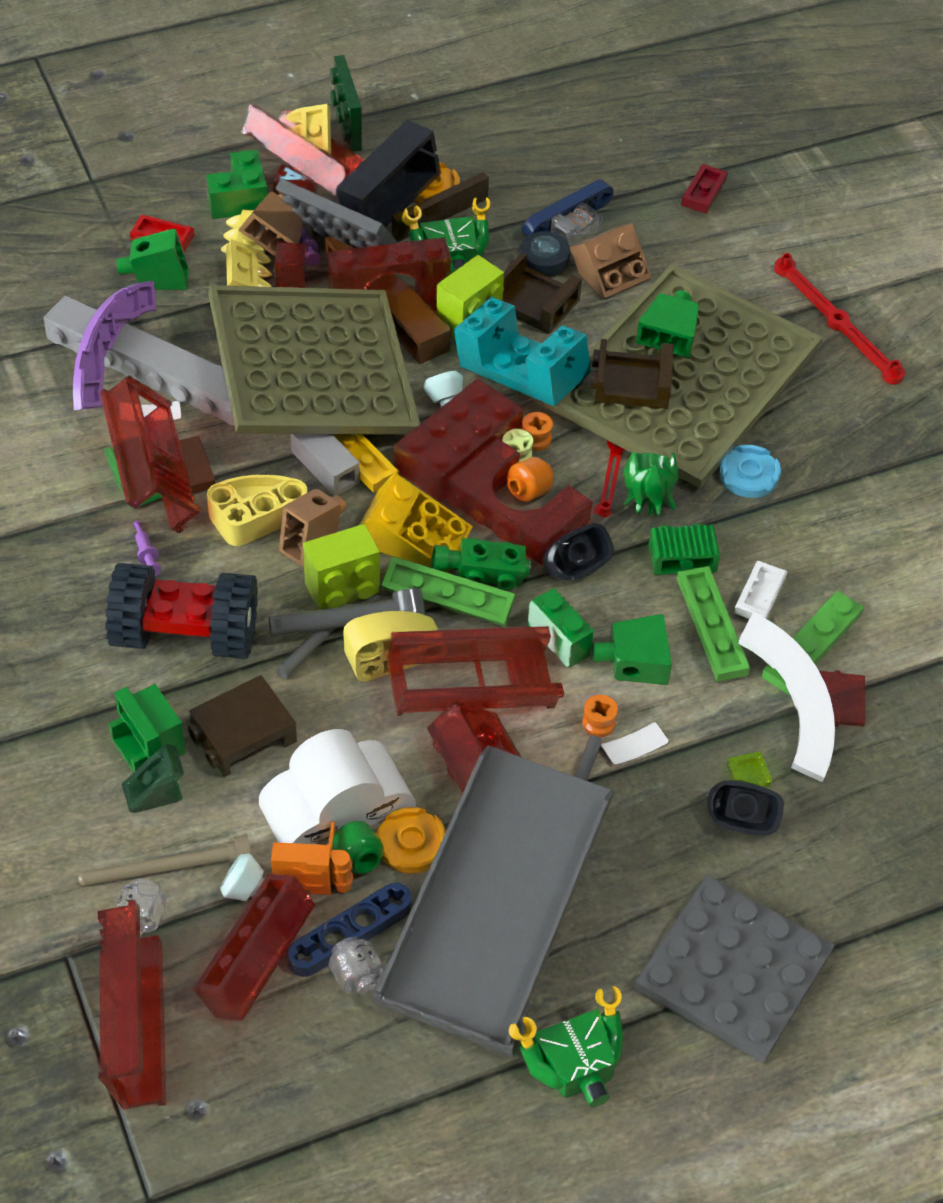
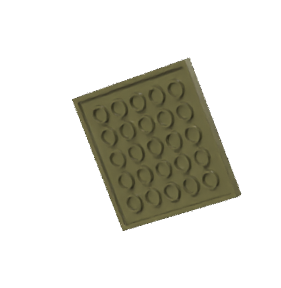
M210 285L208 295L236 434H418L421 425L385 290Z

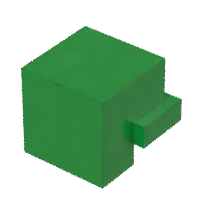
M156 684L134 694H131L127 686L114 692L117 712L120 718L108 723L111 740L136 778L186 754L182 722Z

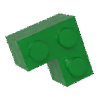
M258 150L230 153L231 172L206 175L208 202L212 219L240 215L242 210H255L267 196V185Z

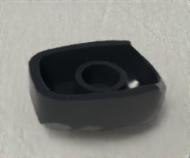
M592 523L575 529L553 541L544 552V567L550 576L559 580L580 579L590 575L606 564L614 554V546L606 528L602 524Z
M723 780L711 788L708 795L707 808L713 821L725 829L753 835H770L776 832L780 826L783 817L784 801L779 793L763 786L741 780Z

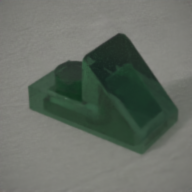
M165 743L122 783L130 812L138 813L176 803L183 799L178 780L184 775V771L176 746Z

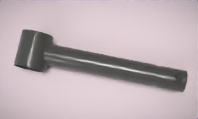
M411 588L396 591L392 594L393 600L270 616L271 636H279L296 632L301 633L345 627L348 622L357 617L385 611H409L426 615L422 589Z

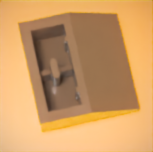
M632 223L612 228L569 247L579 274L602 299L652 278Z

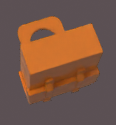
M331 821L329 844L327 845L273 842L271 867L274 888L309 890L310 894L331 895L332 885L340 893H346L351 889L353 873L351 872L352 861L350 855L343 850H333V839L336 833L335 822Z

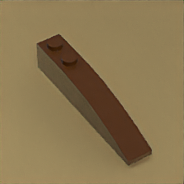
M331 236L325 238L326 260L352 289L386 291L398 341L419 364L450 351L451 329L445 321H442L435 314L429 303H425L406 283L377 261Z

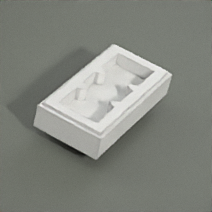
M757 560L735 606L734 614L750 619L754 612L768 619L788 571Z

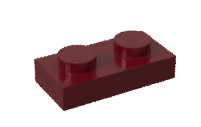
M702 164L682 196L681 206L707 214L726 183L728 172Z

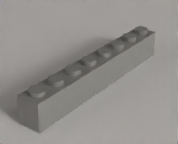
M64 296L43 317L47 339L55 344L65 346L78 354L84 332L97 310ZM129 324L122 326L121 332L115 340L111 351L106 353L104 359L105 367H110L123 373L128 378H134L154 390L162 391L180 402L190 404L204 413H209L230 425H234L223 367Z

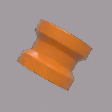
M542 412L529 413L522 421V430L529 432L533 437V451H541L548 448L552 441L553 421L550 416Z
M600 694L588 698L583 711V729L587 734L596 735L600 738L609 736L616 726L617 703L607 695Z

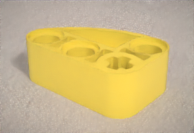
M248 475L227 479L212 485L207 491L209 518L227 543L233 546L246 545L281 529L283 506L306 494L307 486L301 480L277 475Z
M385 611L357 617L348 622L343 630L344 652L357 679L363 682L432 661L440 657L447 647L431 617L409 611Z

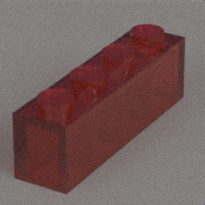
M267 874L194 986L193 990L214 1017L243 1021L315 907V903L295 876Z

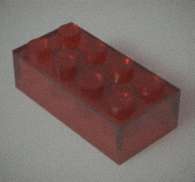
M477 378L395 444V468L398 470V473L442 502L502 451V439L506 432L512 429H522L524 408Z

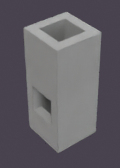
M290 434L291 452L332 495H339L360 483L359 461L332 434Z

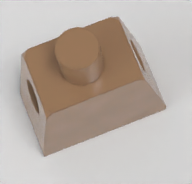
M270 192L238 231L284 262L299 245L303 222L301 221L302 217L291 211L292 207L282 201L283 196L281 194L277 195L274 192Z
M314 489L283 506L279 552L304 567L303 543L338 532L339 516L346 510L345 501L338 495L330 497L319 489Z

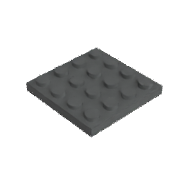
M280 179L276 190L283 196L282 201L292 207L291 211L302 217L301 221L310 226L309 230L321 237H325L328 234L349 246L351 244L359 248L358 251L372 259L374 256L383 259L382 263L394 270H397L399 266L408 270L413 262L411 257L382 223L284 179Z
M706 875L636 979L634 989L758 1061L765 1063L830 957L835 945Z

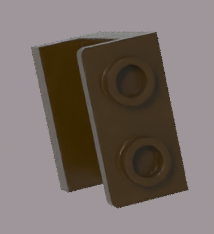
M521 253L515 260H511L504 271L502 301L515 306L516 318L550 334L580 301L582 279L571 275L564 284L529 268L527 266L528 255Z
M601 339L600 350L594 349L592 367L598 368V371H592L590 389L596 390L595 402L668 409L672 384L674 344L662 343L660 356L607 351V339Z
M262 675L189 710L191 724L187 728L195 744H202L209 765L213 769L218 768L224 777L231 774V763L278 739L285 748L297 742L295 720Z

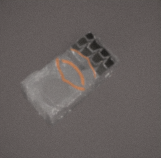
M582 203L566 216L559 214L552 218L551 232L560 236L566 235V240L571 247L597 233L603 224L604 217L586 203Z

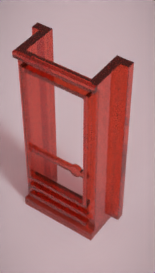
M249 104L247 108L250 112L241 133L246 136H252L254 140L260 141L259 144L265 145V148L332 192L334 196H337L336 187L364 161V159L332 138L331 154H329L293 130L292 127L299 124L292 123L286 119V116L291 113L290 110L283 109L278 120L257 105Z
M128 375L111 390L103 389L100 391L126 504L136 509L155 493L162 495L170 528L177 533H181L184 530L183 525L201 511L199 506L193 501L192 489L189 486L190 480L170 408L172 402ZM139 396L157 406L145 417Z
M549 626L392 632V642L386 659L397 716L413 712L546 706L547 709L555 708L558 699L564 697L562 683H551L545 651L551 639ZM505 661L510 685L485 686L480 662ZM474 662L479 683L477 687L407 690L403 665Z
M136 900L128 901L126 906L98 911V921L103 926V929L99 930L103 937V940H100L103 950H100V1070L102 1072H98V1078L123 1110L156 1103L158 1106L166 1105L162 940L158 935L140 938V906Z

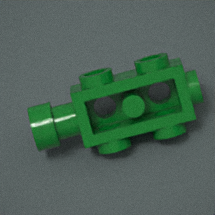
M462 538L458 551L449 550L448 546L434 545L432 550L431 568L443 572L446 569L457 570V576L482 584H497V587L501 590H512L516 586L520 587L523 579L528 578L530 574L531 561L526 559V546L516 545L510 542L483 541L478 538Z

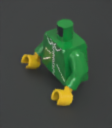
M486 197V207L484 209L476 206V198L473 200L472 210L477 215V220H474L473 216L432 221L420 223V228L418 226V221L422 214L420 207H414L416 218H411L406 208L402 214V221L410 226L411 230L408 233L414 254L426 264L431 265L437 274H452L477 255L482 257L489 243V224L485 215L489 211L490 200Z
M612 986L613 1000L610 1003L604 1001L602 989L599 988L595 994L597 1003L604 1007L602 1014L599 1009H595L537 1032L536 1023L529 1017H523L522 1020L526 1026V1032L523 1036L519 1033L516 1024H511L509 1027V1035L515 1040H520L522 1043L520 1051L532 1077L551 1089H557L565 1098L583 1092L590 1107H598L609 1100L610 1095L604 1083L613 1079L615 1067L621 1061L624 1038L620 1012L616 1011L615 1007L620 1004L622 994L615 986Z

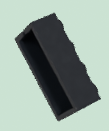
M406 120L336 187L339 204L382 223L386 228L392 222V215L404 210L441 174L438 154H435L437 147L434 131Z

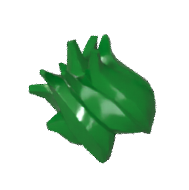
M632 452L626 461L623 473L629 492L623 505H628L636 498L637 514H640L646 502L649 515H653V511L656 508L658 517L661 516L663 501L672 510H675L676 506L672 497L674 486L678 481V465L675 453H671V457L668 458L655 453L637 454Z

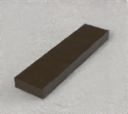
M482 172L407 208L408 215L411 218H416L414 207H420L422 214L418 221L419 228L420 223L440 221L452 217L472 207L475 198L476 204L485 201L486 197L488 198L489 177ZM404 210L392 215V236L397 242L410 237L408 233L411 230L410 226L402 221Z

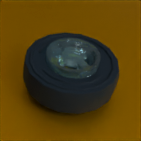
M541 231L532 233L524 238L520 245L519 255L521 253L528 255L527 266L546 276H553L567 268L570 262V246L562 236L552 232Z

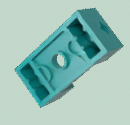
M490 297L454 329L460 367L552 406L558 404L591 373L587 334L562 325L543 343H539L519 335L515 306L494 297Z

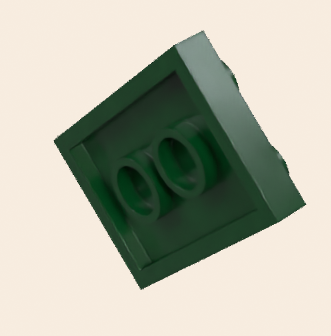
M345 55L334 56V68H330V79L332 85H334V90H330L332 106H337L336 118L338 124L342 123L343 141H348L351 152L361 151L362 107Z

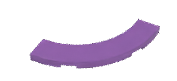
M154 281L134 283L118 290L105 300L90 320L82 337L75 362L73 377L74 410L103 407L104 359L106 353L111 351L124 324L144 313L157 311Z

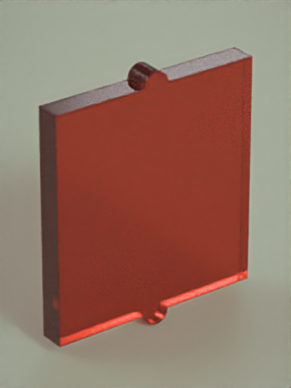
M839 670L834 672L819 671L831 698L835 727H838L839 724L864 727L865 676L841 673Z

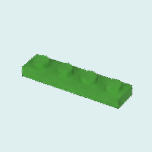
M394 556L391 558L381 585L384 590L393 593L404 589L420 588L422 589L423 601L425 603L502 627H506L516 599L514 593Z
M710 567L678 571L677 581L716 682L748 676L749 664L741 645L738 644V637Z
M837 590L793 639L808 654L816 666L862 616L864 607ZM768 664L763 670L762 678L790 695L783 677L775 668Z

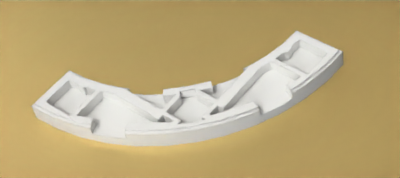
M753 612L738 644L761 657L772 668H775L785 680L786 687L798 711L800 725L798 747L791 768L823 783L831 762L835 738L834 712L826 684L811 658L792 637L769 620Z

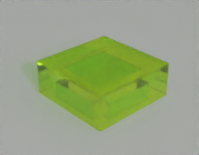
M761 751L728 758L726 766L732 780L746 781L765 788L770 787L772 778Z

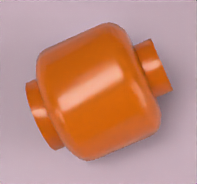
M539 457L525 459L510 467L507 475L508 489L520 501L530 502L549 493L552 489L553 470L548 463Z

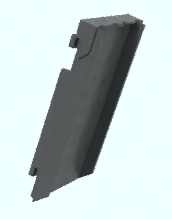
M487 746L476 762L396 947L388 958L372 993L374 1003L513 1057L520 1040H515L509 1035V1027L511 1024H516L519 1033L522 1034L524 1027L522 1018L527 1017L532 1006L529 1003L615 791Z

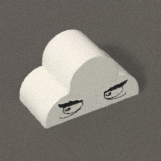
M332 729L321 732L301 744L290 759V769L273 778L263 788L259 796V806L279 843L325 845L329 843L331 821L335 822L337 832L341 826L352 821H364L371 826L385 820V817L395 810L404 807H416L415 798L385 746L375 740L357 743L353 735L344 729Z

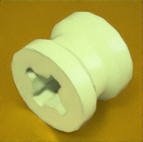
M512 429L506 432L502 439V461L511 467L532 457V435L522 429Z

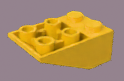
M394 473L378 489L359 524L366 525L379 552L430 568L434 545L448 546L449 550L458 551L462 538H467L473 527L397 473ZM446 569L445 572L449 573L451 569Z

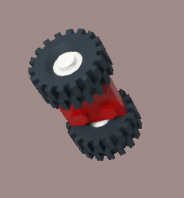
M118 563L115 565V571L111 575L112 581L109 583L110 591L109 595H107L108 606L105 616L107 617L105 623L107 630L106 638L110 646L145 649L146 644L149 643L151 632L210 637V640H212V655L240 659L249 658L256 627L255 620L257 619L258 587L256 576L222 572L218 577L216 585H209L207 583L196 584L176 582L174 580H156L155 569L150 565Z

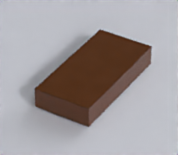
M199 436L169 442V449L185 495L207 490L216 484Z

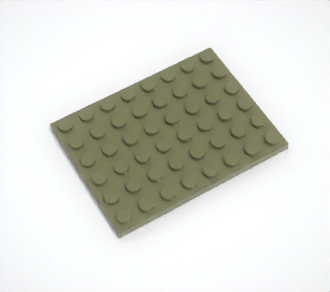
M671 264L589 351L591 373L558 404L552 406L544 402V407L631 453H655L668 458L671 457V453H675L678 477L701 488L719 467L725 456L731 453L734 447L737 446L819 349L823 337ZM679 290L688 292L691 295V301L699 305L692 353L690 358L673 354L672 384L668 409L595 402L596 390L590 389L592 371H598V368L592 367L594 349L600 350L601 339H607V351L660 356L661 350L636 344L638 322L658 294L663 293L674 296L675 292Z

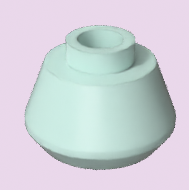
M449 371L425 380L423 390L433 403H440L441 407L458 403L457 397L462 395L463 376L457 371Z
M240 854L229 869L220 887L223 897L247 901L250 896L256 899L267 880L262 878L264 870L251 854Z

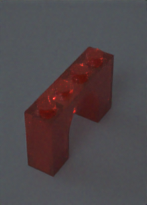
M445 237L328 252L329 289H366L374 280L384 275L406 274L415 279V292L425 303H429L434 311H437V284L448 277L451 272V256Z
M495 437L447 478L446 500L453 507L459 508L470 515L478 524L484 525L496 533L501 540L526 546V557L532 558L543 565L544 552L553 541L590 523L593 501L568 485L546 505L538 509L522 511L505 506L495 497V493L508 483V471L512 465L519 463L520 452Z

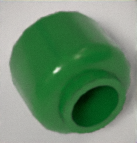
M364 821L346 823L337 830L333 839V850H343L350 855L352 861L351 872L353 874L368 873L374 870L379 865L384 853L381 839L373 828Z

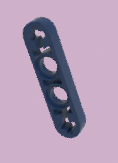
M596 180L530 216L522 227V234L527 237L532 233L541 231L557 233L574 224L572 219L577 222L581 220L579 217L583 219L588 216L586 212L582 211V207L581 210L577 208L580 204L586 203L587 206L589 205L597 211L611 201L614 189L604 180Z
M400 883L388 884L296 940L290 945L288 950V963L291 971L301 977L311 976L351 952L358 945L367 942L405 918L411 910V892L409 888ZM393 897L395 900L402 898V905L398 906L396 903L389 904V898ZM383 909H385V916L381 912ZM368 913L373 915L376 921L371 926L363 927L358 925L355 919L360 914ZM340 932L346 939L342 944L333 946L328 944L325 938L329 933ZM318 942L320 948L316 950V943ZM298 954L311 955V961L298 960Z

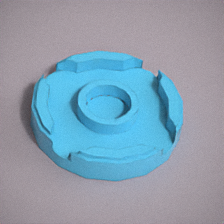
M739 445L734 447V450L729 455L727 454L720 463L718 469L719 479L726 489L736 495L746 498H759L770 494L777 488L781 476L780 462L777 458L774 459L770 456L771 452L765 448L755 445Z

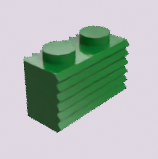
M693 524L689 527L686 525L684 527L678 526L677 528L664 525L651 529L648 547L653 575L678 574V571L707 566L710 567L711 572L718 571L720 551L714 525Z
M552 588L531 600L529 603L530 610L528 611L530 613L528 615L529 622L527 624L566 667L570 668L591 656L594 628L590 627V623H585L586 619H581L582 615L577 614L578 610H573V606H569V602L565 601V597H561V593H557V589Z

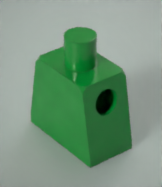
M176 229L136 238L132 241L130 256L117 258L119 275L135 274L138 283L154 281L155 290L188 289L189 267Z
M684 290L676 291L674 296L663 293L658 294L638 322L636 344L661 350L662 343L674 344L673 354L690 358L699 305L696 302H692L691 295Z
M664 614L619 621L612 624L610 642L592 643L593 662H612L614 678L618 681L668 685L672 662Z

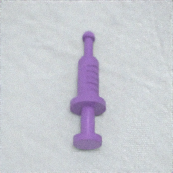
M302 226L300 252L306 256V261L309 265H317L321 260L317 252L318 244L314 239H311L308 230Z
M136 520L133 526L137 531L135 535L139 548L137 558L140 563L153 566L155 576H157L161 572L160 564L155 562L159 557L158 550L151 546L148 534L142 531L141 522Z

